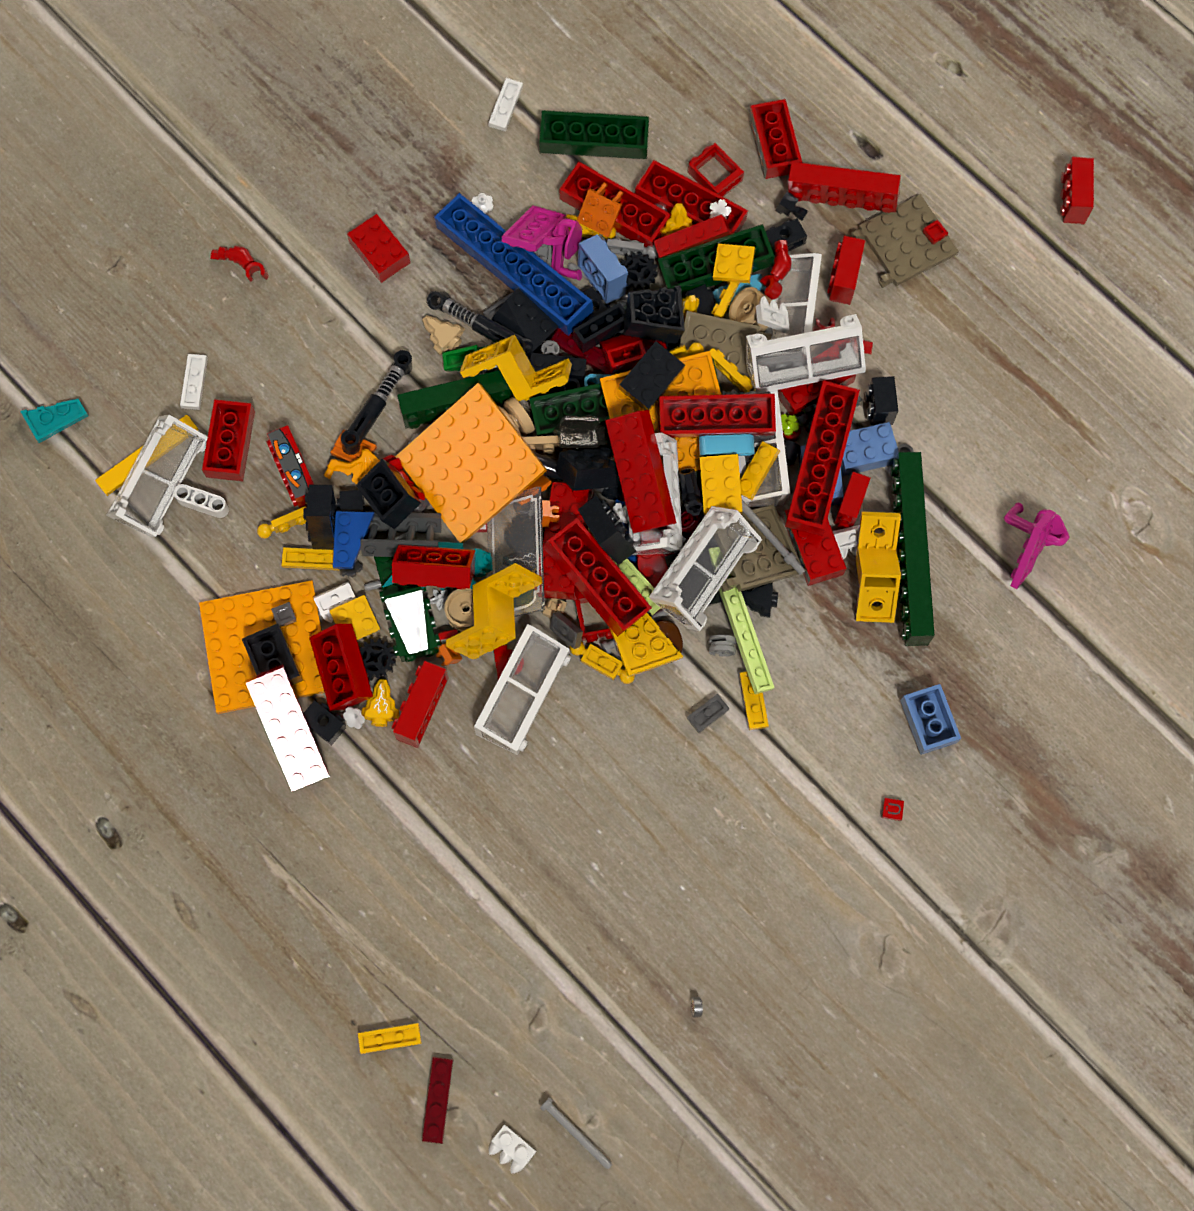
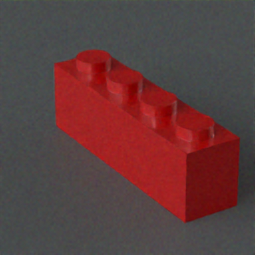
M721 214L656 239L654 244L659 258L731 235L727 219Z

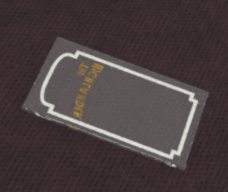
M539 486L523 491L487 522L488 552L491 553L493 571L488 572V577L514 563L542 577L541 585L514 598L515 617L545 610L541 487Z

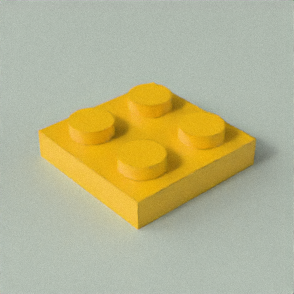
M718 244L713 280L750 284L755 247Z
M365 595L329 610L335 624L353 625L357 640L380 630Z

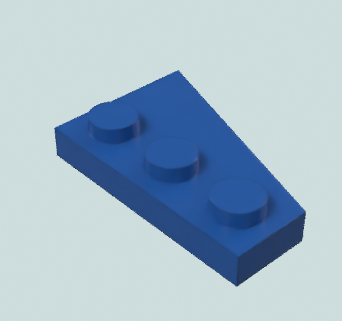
M336 511L333 554L334 569L354 568L361 550L360 541L368 533V528L375 515L374 512Z

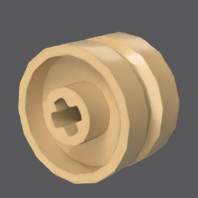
M754 287L745 288L733 299L729 309V318L734 321L760 326L759 332H764L768 327L757 323L756 306L763 296L766 297L769 304L772 299Z
M514 397L504 401V409L498 406L519 434L528 436L535 431L529 415Z
M471 588L456 589L445 601L444 611L450 627L453 630L457 629L458 633L474 626L473 590Z

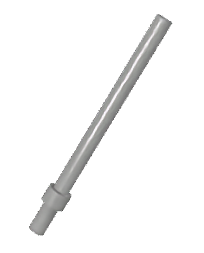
M742 500V511L780 552L784 557L783 560L788 565H791L799 575L803 574L806 570L796 560L797 557L784 547Z

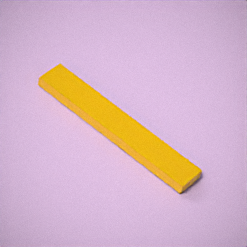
M188 415L179 420L199 431ZM170 427L165 435L161 436L144 469L190 436ZM142 447L95 480L106 496L123 485Z

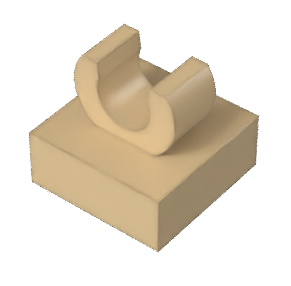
M548 598L542 615L552 618L555 612L559 611L561 614H564L567 602Z

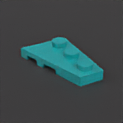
M79 398L59 402L53 406H40L34 410L27 411L26 409L20 411L38 443L89 416Z

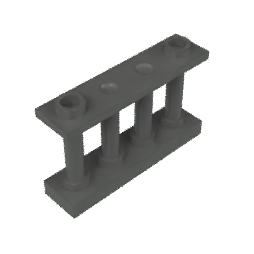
M375 513L368 528L369 538L361 539L360 541L361 555L394 557L398 545L438 547V541L433 540L434 533H441L442 530L441 513H411L395 529L383 523ZM377 532H388V539H376ZM396 532H408L407 540H395ZM415 532L427 533L426 540H414Z

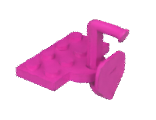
M533 205L502 235V242L513 247L524 248L530 252H536L543 244L553 245L551 267L562 276L579 281L582 279L581 270L574 271L563 267L564 257L569 260L579 249V243L582 239V227L578 221L566 219L565 214Z
M1017 502L1004 516L1006 523L1031 535L1023 545L1024 553L1020 554L1016 562L1019 564L1018 568L1013 570L1010 577L1013 579L1010 586L1018 589L1031 573L1036 559L1044 546H1062L1070 538L1062 518L1050 509L1040 510L1036 515L1034 523H1031L1017 516L1018 513H1022L1024 510L1023 505Z

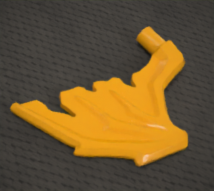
M364 449L358 459L349 463L331 459L323 476L330 479L334 471L343 472L346 475L353 473L352 482L357 484L380 460L368 449Z

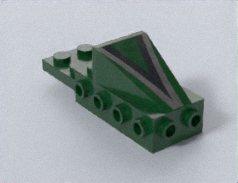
M374 556L382 591L379 592L382 603H386L387 609H384L386 620L391 621L392 627H388L391 639L395 638L396 645H393L396 657L400 656L401 662H412L416 658L431 657L435 653H439L438 645H441L439 635L434 634L433 627H436L434 616H429L428 612L431 609L430 601L423 594V592L427 591L426 586L422 588L414 584L399 585L394 583L383 587L392 575V561L394 557Z

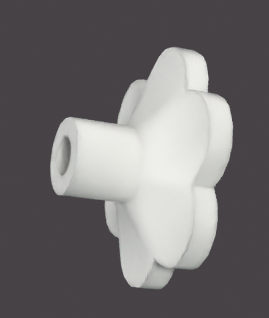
M480 193L472 198V203L485 214L493 209V198L491 196Z
M349 706L346 708V712L343 713V718L351 728L360 729L365 722V718L361 715V710Z

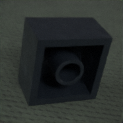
M873 377L870 384L867 385V391L864 393L865 403H868L869 407L866 410L867 420H870L871 426L887 422L893 425L899 412L895 377Z

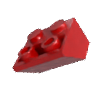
M621 335L600 342L611 375L632 370L646 353L642 340L637 337Z

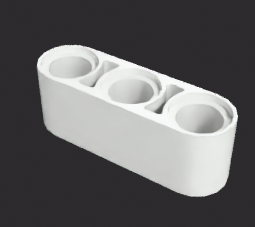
M185 484L176 486L173 491L178 503L184 507L217 518H223L229 512V507L221 496ZM182 493H188L185 498H180ZM205 498L204 503L197 504L199 499ZM218 504H223L221 509L215 510Z

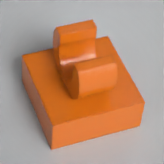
M542 500L540 510L541 527H549L550 521H559L560 516L552 514L558 513L559 507H550V500Z
M446 644L438 648L440 652L437 653L436 657H444L445 659L441 666L456 664L462 660L461 655L446 647Z

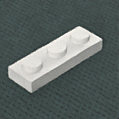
M509 78L505 79L489 120V127L506 132L523 88L522 82Z
M188 354L180 406L183 409L200 410L208 361L207 355Z

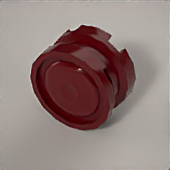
M687 510L681 513L682 535L684 538L689 539L703 520L700 514L692 516V514L687 513Z

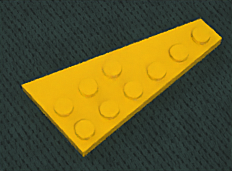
M648 613L618 637L611 630L628 677L683 659L684 657L673 646L670 639L659 629L660 627Z

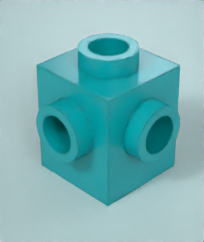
M475 548L473 549L475 550L474 576L484 577L486 573L493 571L491 553Z

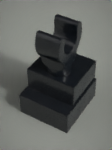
M788 191L775 210L779 214L783 213L787 216L792 212L801 221H803L808 213L806 209L795 206L799 199Z

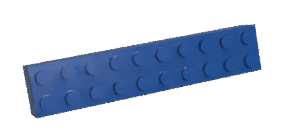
M460 193L434 217L436 226L442 233L514 292L519 288L568 336L573 332V329L578 327L594 311L593 302L589 297L537 255L524 248L513 247L502 242V235L506 230Z

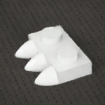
M763 296L756 306L757 323L783 333L790 330L788 311L784 303H781L778 308L774 299L769 304L766 297Z
M860 525L833 531L843 559L847 556L848 548L856 556Z
M349 582L313 597L321 616L330 623H332L333 618L329 610L356 599Z
M506 1125L501 1128L489 1146V1155L496 1154L502 1150L500 1164L508 1163L513 1159L510 1168L511 1173L521 1171L537 1152Z

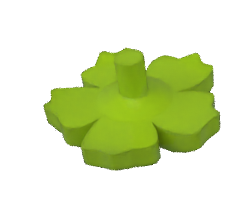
M786 414L781 415L784 435L789 436L793 434V431L798 432L800 427L798 423H795L797 421L796 415H789V417Z

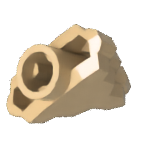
M428 315L422 319L425 329L431 334L430 340L434 344V350L439 355L449 349L451 351L456 350L462 342L460 337L465 328L458 323L453 325L449 321L441 322L436 317Z

